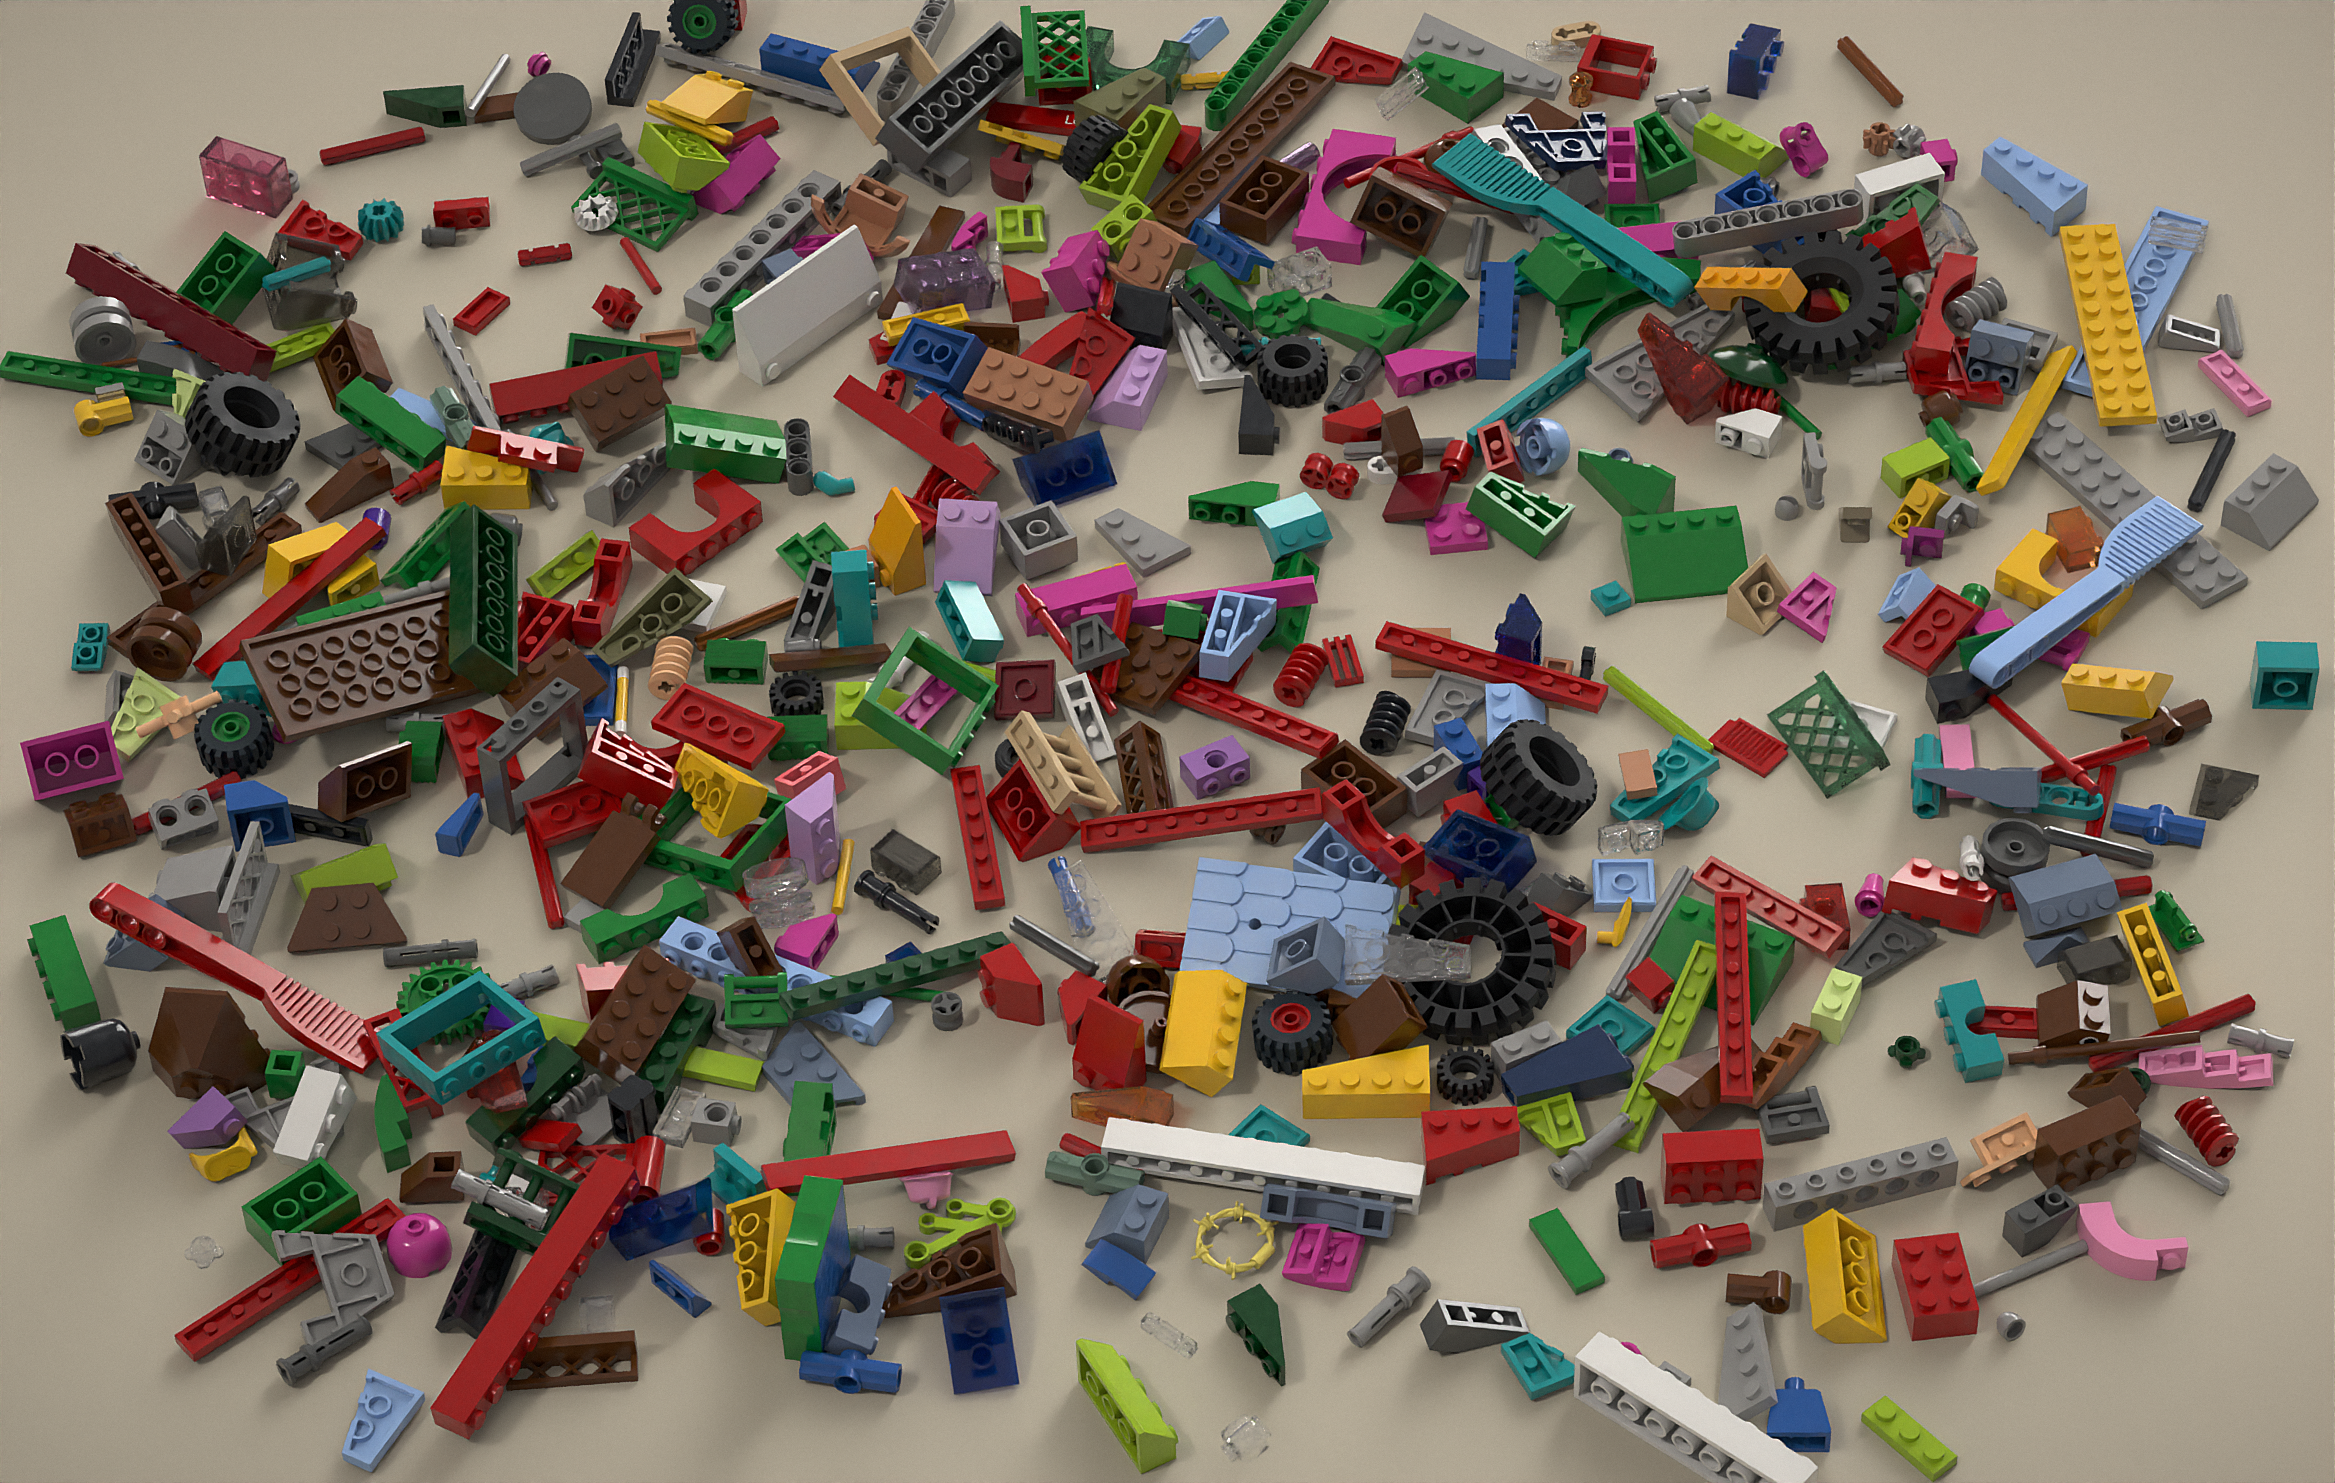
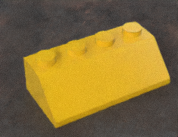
M1223 970L1178 971L1174 976L1159 1070L1209 1097H1213L1233 1080L1247 983Z
M1831 1208L1803 1225L1813 1330L1835 1344L1883 1343L1887 1340L1876 1236Z

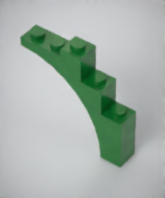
M1661 257L1685 273L1695 287L1701 275V260ZM1607 272L1606 297L1555 306V316H1560V328H1564V336H1568V338H1562L1561 355H1566V358H1568L1581 347H1585L1588 340L1597 330L1614 317L1635 307L1659 301L1619 273ZM1694 288L1689 295H1691L1694 292H1697L1696 289Z

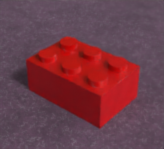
M1760 1129L1662 1133L1660 1176L1664 1204L1715 1203L1718 1201L1761 1199L1764 1157Z
M1959 1233L1895 1239L1891 1265L1911 1341L1977 1334L1979 1306Z

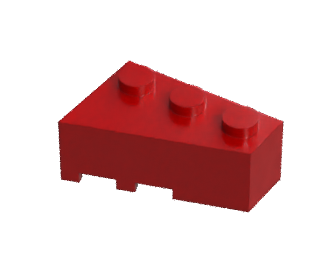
M1915 206L1909 209L1908 214L1896 221L1892 219L1885 223L1886 227L1874 234L1868 233L1861 237L1863 238L1864 247L1871 242L1880 249L1881 258L1887 257L1896 278L1932 269L1927 244Z
M601 718L587 743L577 778L584 780L589 785L608 791L617 798L624 799L629 792L639 799L638 802L646 807L650 803L661 810L674 791L679 772L650 751L644 754L630 744L633 739L626 734L620 737L607 728L609 722Z
M1912 857L1889 880L1882 912L1891 914L1892 909L1911 913L1910 919L1920 921L1921 916L1940 920V926L1979 934L1990 922L1997 890L1988 887L1984 882L1970 881L1960 876L1956 871L1934 866L1926 859Z
M1517 1106L1421 1112V1141L1426 1186L1436 1183V1178L1451 1173L1454 1176L1463 1174L1464 1169L1481 1164L1482 1167L1518 1156L1520 1149V1127Z

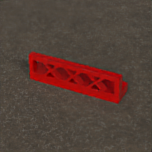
M1139 929L1135 934L1134 955L1148 956L1162 967L1180 968L1186 932Z
M396 1008L363 1020V1025L406 1113L427 1107L432 1119L444 1115L443 1107L409 1078L396 1076L395 1074L398 1069L394 1065L391 1067V1063L383 1056L376 1036L377 1032L373 1028L387 1023L390 1025L402 1018L399 1009ZM417 1047L410 1050L415 1056H417L421 1061H423ZM410 1088L418 1090L421 1097L410 1101L406 1099Z

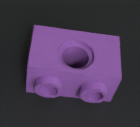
M1233 735L1179 757L1180 778L1197 800L1213 795L1235 784H1240L1250 778V757Z

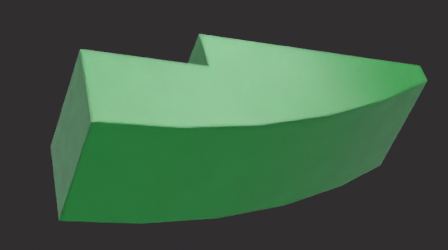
M388 1074L381 1076L374 1109L375 1127L381 1157L386 1171L389 1173L411 1165L406 1140L413 1137L409 1117Z

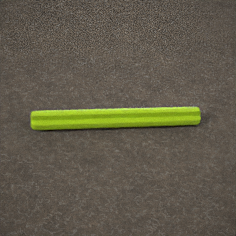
M1610 666L1603 672V680L1673 736H1676L1678 733L1712 755L1714 745L1619 669L1615 666Z

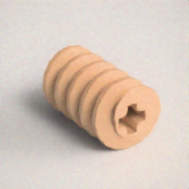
M669 636L661 639L655 649L656 652L648 681V689L651 694L659 699L669 700L683 683H686L688 678V671L692 660L691 655L694 649L690 641L678 636Z

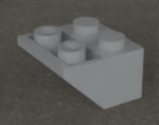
M157 410L134 461L170 484L178 485L202 467L201 455L196 451L195 444L192 445L188 439L185 429L186 419L176 413Z

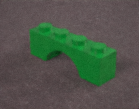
M691 873L685 874L663 884L661 900L654 908L645 913L631 916L621 915L607 908L580 920L583 942L598 964H602L661 938L678 916L694 923L709 917L707 896Z

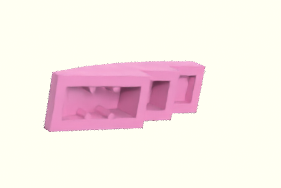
M2202 1045L2139 1053V1069L2144 1070L2149 1075L2151 1083L2205 1089L2273 1086V1060L2271 1053L2239 1057L2236 1049L2204 1053Z

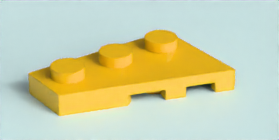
M981 119L977 129L996 135L995 141L1009 145L1011 141L1021 143V149L1033 153L1036 148L1044 150L1043 156L1059 160L1060 155L1063 156V149L1066 146Z

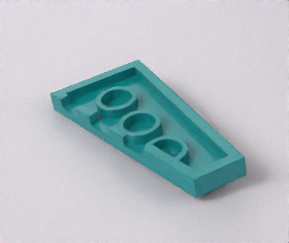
M1677 733L1672 739V745L1668 749L1663 748L1657 755V761L1652 765L1658 795L1628 800L1626 790L1624 789L1610 804V814L1632 828L1684 793L1697 779L1708 777L1720 769L1719 759Z

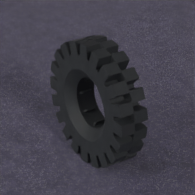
M1817 231L1803 233L1804 245L1799 246L1794 236L1782 241L1783 253L1772 247L1762 255L1764 265L1756 262L1753 267L1792 268L1808 292L1820 288L1836 289L1848 296L1849 307L1836 319L1815 323L1801 319L1796 315V311L1773 312L1763 303L1744 296V310L1751 339H1755V344L1763 347V352L1769 353L1781 367L1789 360L1790 370L1802 374L1805 373L1808 364H1812L1814 375L1828 374V363L1834 362L1837 372L1851 369L1850 357H1854L1860 364L1872 358L1871 347L1880 351L1888 342L1887 333H1894L1898 324L1897 315L1900 313L1896 277L1887 257L1881 258L1880 249L1871 242L1864 247L1863 238L1853 234H1849L1843 243L1840 231H1827L1824 242H1819Z
M1464 878V888L1456 889L1454 880L1439 884L1441 894L1434 896L1428 888L1416 896L1417 908L1407 904L1398 914L1400 926L1392 924L1386 936L1389 946H1384L1383 962L1386 968L1384 971L1385 975L1403 984L1428 1026L1423 1031V1035L1437 1041L1440 1035L1444 1034L1447 1044L1462 1046L1464 1037H1471L1473 1046L1489 1044L1488 1034L1495 1032L1498 1039L1513 1034L1511 1026L1513 1023L1517 1022L1524 1028L1534 1019L1532 1008L1536 1007L1542 1010L1549 999L1547 988L1554 987L1556 978L1554 965H1557L1555 949L1548 924L1544 922L1542 912L1534 902L1529 905L1527 895L1515 887L1510 893H1507L1506 885L1503 882L1490 879L1487 888L1482 887L1480 878ZM1463 936H1484L1495 942L1497 951L1502 950L1500 961L1496 962V968L1493 972L1475 982L1460 983L1457 980L1452 981L1443 975L1441 967H1437L1438 958L1443 955V949L1455 939Z

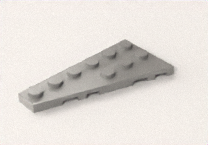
M1425 12L1402 57L1403 67L1401 70L1408 71V63L1427 51L1503 72L1504 91L1552 101L1555 100L1562 85L1561 75Z
M1704 304L1585 367V377L1635 421L1639 422L1734 322L1735 313L1733 311L1710 310L1707 304Z

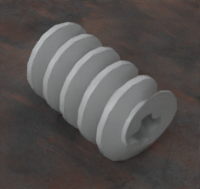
M1989 277L1986 281L1979 283L1978 286L1971 288L1970 291L1949 302L1946 305L1945 312L1948 320L1955 327L1971 331L1979 319L1987 321L1991 316L1997 315L1999 311L2005 310L2007 299L2001 283L1994 277Z

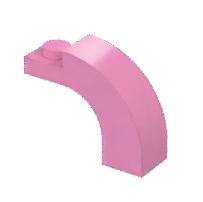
M2111 1201L2078 1204L2076 1228L2079 1239L2086 1241L2088 1255L2106 1270L2129 1279L2155 1281L2157 1270L2185 1268L2188 1253L2186 1237L2156 1240L2139 1239L2126 1233L2117 1224Z

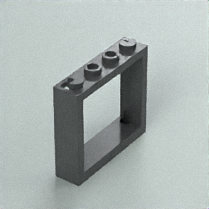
M559 677L555 678L476 748L489 823L511 836L524 825L523 817L525 812L522 806L523 801L566 787L578 776L588 743L579 688ZM559 716L564 746L511 793L506 762ZM492 746V747H491L492 752H490V751H488V750H486V749H487L488 747Z

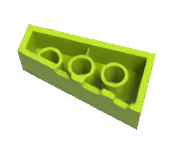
M1152 104L1146 107L1129 127L1126 137L1121 142H1116L1111 148L1112 153L1103 163L1099 162L1094 168V174L1087 182L1084 180L1078 187L1087 204L1112 211L1131 194L1136 196L1141 202L1144 201L1182 128L1172 110Z

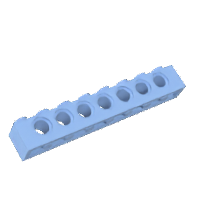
M678 916L659 940L662 957L668 958L678 968L690 972L698 978L707 979L724 988V974H734V977H746L728 957L715 930ZM775 955L783 972H787L788 990L833 978ZM778 988L735 989V991L742 994L778 993ZM881 996L801 1018L874 1047L894 1022L892 1001Z

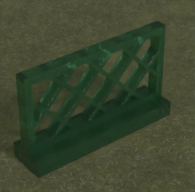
M1825 670L1814 676L1817 681L1815 684L1768 713L1767 717L1828 799L1875 767L1882 771L1891 764L1880 744ZM1818 694L1821 698L1818 708L1805 707L1806 701ZM1787 713L1795 714L1792 725L1780 724L1778 721L1779 718ZM1802 714L1816 715L1813 726L1799 725ZM1822 716L1835 717L1832 728L1819 727ZM1797 732L1810 733L1807 744L1794 743ZM1817 734L1830 735L1827 746L1814 745ZM1837 736L1850 738L1847 748L1834 747ZM1811 752L1825 753L1822 764L1809 763ZM1831 754L1845 755L1842 766L1828 765ZM1851 756H1862L1866 759V762L1858 767H1848ZM1826 772L1839 773L1838 780L1826 787L1823 783Z

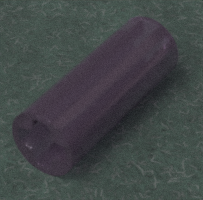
M1307 142L1279 161L1303 170L1318 160L1320 152L1314 143Z

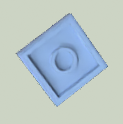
M1592 859L1594 912H1621L1628 897L1632 899L1631 912H1652L1656 906L1654 859Z

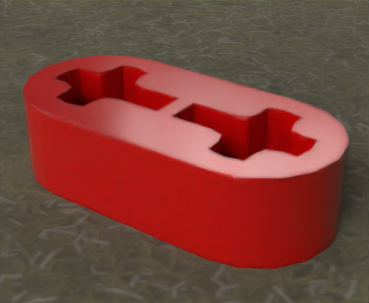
M888 370L881 375L876 392L886 399H891L889 401L901 407L906 392V377L899 370Z

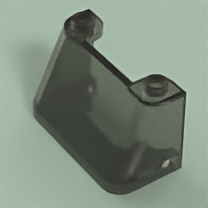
M275 232L267 256V260L276 268L275 272L323 256L331 261V270L301 282L289 281L288 286L283 285V288L271 292L262 287L274 330L287 332L344 320L345 318L348 319L351 314H355L358 303L357 298L354 297V293L351 291H345L342 295L336 278L337 274L343 271L345 258L341 256L339 245Z

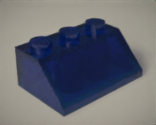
M1100 430L1040 449L1038 454L1028 453L1012 459L1021 487L1034 506L1051 500L1056 506L1117 485Z
M706 1177L625 1206L620 1221L616 1225H612L609 1230V1241L625 1260L629 1261L714 1231L711 1179Z

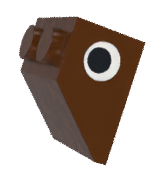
M2077 980L2037 995L2038 1046L2046 1045V1048L2108 1040L2111 1034L2108 985Z

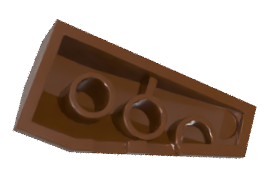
M1751 1038L1753 1060L1758 1051L1762 1052V1050ZM1718 1046L1667 1063L1642 1083L1682 1132L1695 1125L1720 1104Z
M997 1223L964 1234L957 1239L959 1242L957 1245L945 1253H942L941 1250L932 1255L934 1260L919 1270L912 1268L892 1281L891 1292L882 1305V1309L885 1310L884 1318L985 1306L1017 1295L1015 1270Z

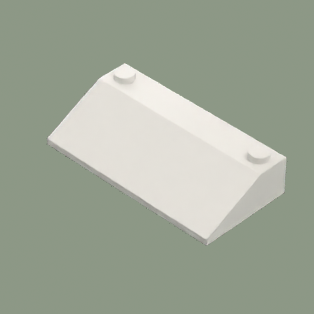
M852 225L732 309L738 365L741 373L763 387L883 302L881 280L856 225Z

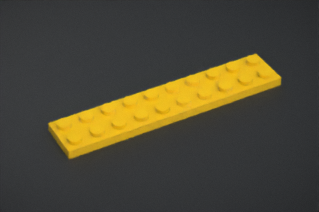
M2116 225L2060 226L2059 238L2099 427L2156 424L2157 412Z

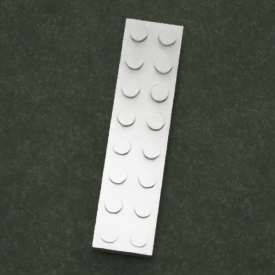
M1599 1331L1575 1356V1398L1709 1482L1817 1483L1818 1466L1809 1458L1798 1455L1787 1448L1780 1440L1773 1439L1761 1432L1751 1422H1745L1732 1414L1725 1406L1718 1405L1706 1398L1696 1388H1690L1677 1380L1670 1372L1659 1369L1644 1356L1635 1354L1625 1348L1617 1339L1609 1338Z

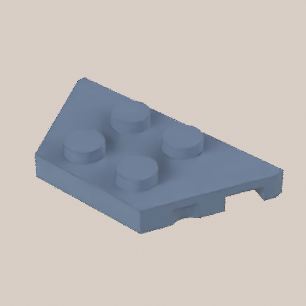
M800 1020L793 1024L762 1066L763 1075L790 1106L792 1104L795 1081L833 1083L835 1108H837L836 1103L855 1101L856 1105L866 1103L865 1094Z

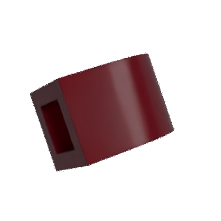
M1010 142L1006 151H1002L1000 158H990L991 187L1002 198L1024 203L1033 187L1032 165L1022 163L1021 143Z

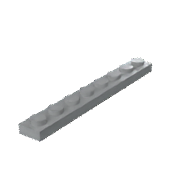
M669 42L656 45L655 55L663 57L666 63L674 65L683 63L687 65V69L692 71H714L722 74V79H725L727 76L743 82L746 86L749 84L757 85V89L763 92L771 93L774 90L780 92L781 97L795 100L796 98H801L805 100V104L819 107L820 104L828 106V111L843 114L847 110L834 91L710 54H702L700 51L694 54L691 53L689 48L684 50L681 46Z
M434 304L424 306L425 330L477 426L501 431L498 416L496 413L492 414L488 397H483L479 380L473 379L472 368L469 363L465 364L461 347H456L452 330H447L444 315L438 314Z

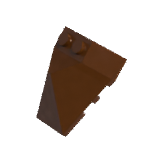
M165 987L148 1053L154 1073L176 1097L200 1099L212 1087L216 1088L223 1096L246 1087L253 1093L267 1085L265 1071L271 1052L268 1048L264 1049L261 1046L256 1030H250L244 1022L246 1016L228 991Z

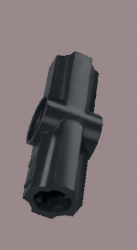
M147 482L142 485L140 490L131 491L147 518L151 520L162 518L169 506L174 507L175 510L199 506L195 482L165 487L159 482ZM131 492L110 494L108 499L111 501Z

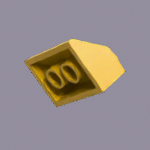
M2072 663L2061 685L2068 710L2152 719L2174 679L2173 675L2158 672Z

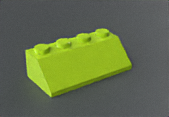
M644 122L637 153L654 169V172L663 178V181L672 187V190L681 193H687L688 190L698 191L729 169L730 162L704 137L678 126Z
M1083 1338L1076 1340L1078 1381L1140 1474L1176 1459V1444L1179 1442L1176 1431L1171 1425L1167 1426L1157 1403L1155 1401L1150 1402L1146 1396L1144 1384L1139 1378L1135 1379L1125 1356H1119L1113 1346Z

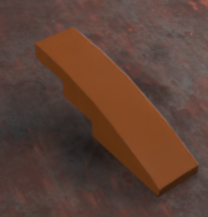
M1793 1022L1783 1038L1775 1037L1765 1053L1758 1051L1752 1060V1104L1742 1105L1758 1109L1773 1098L1809 1059L1822 1040L1821 1031Z

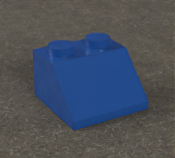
M255 780L224 785L227 814L236 852L241 849L250 821L260 822L265 847L296 842L286 796Z

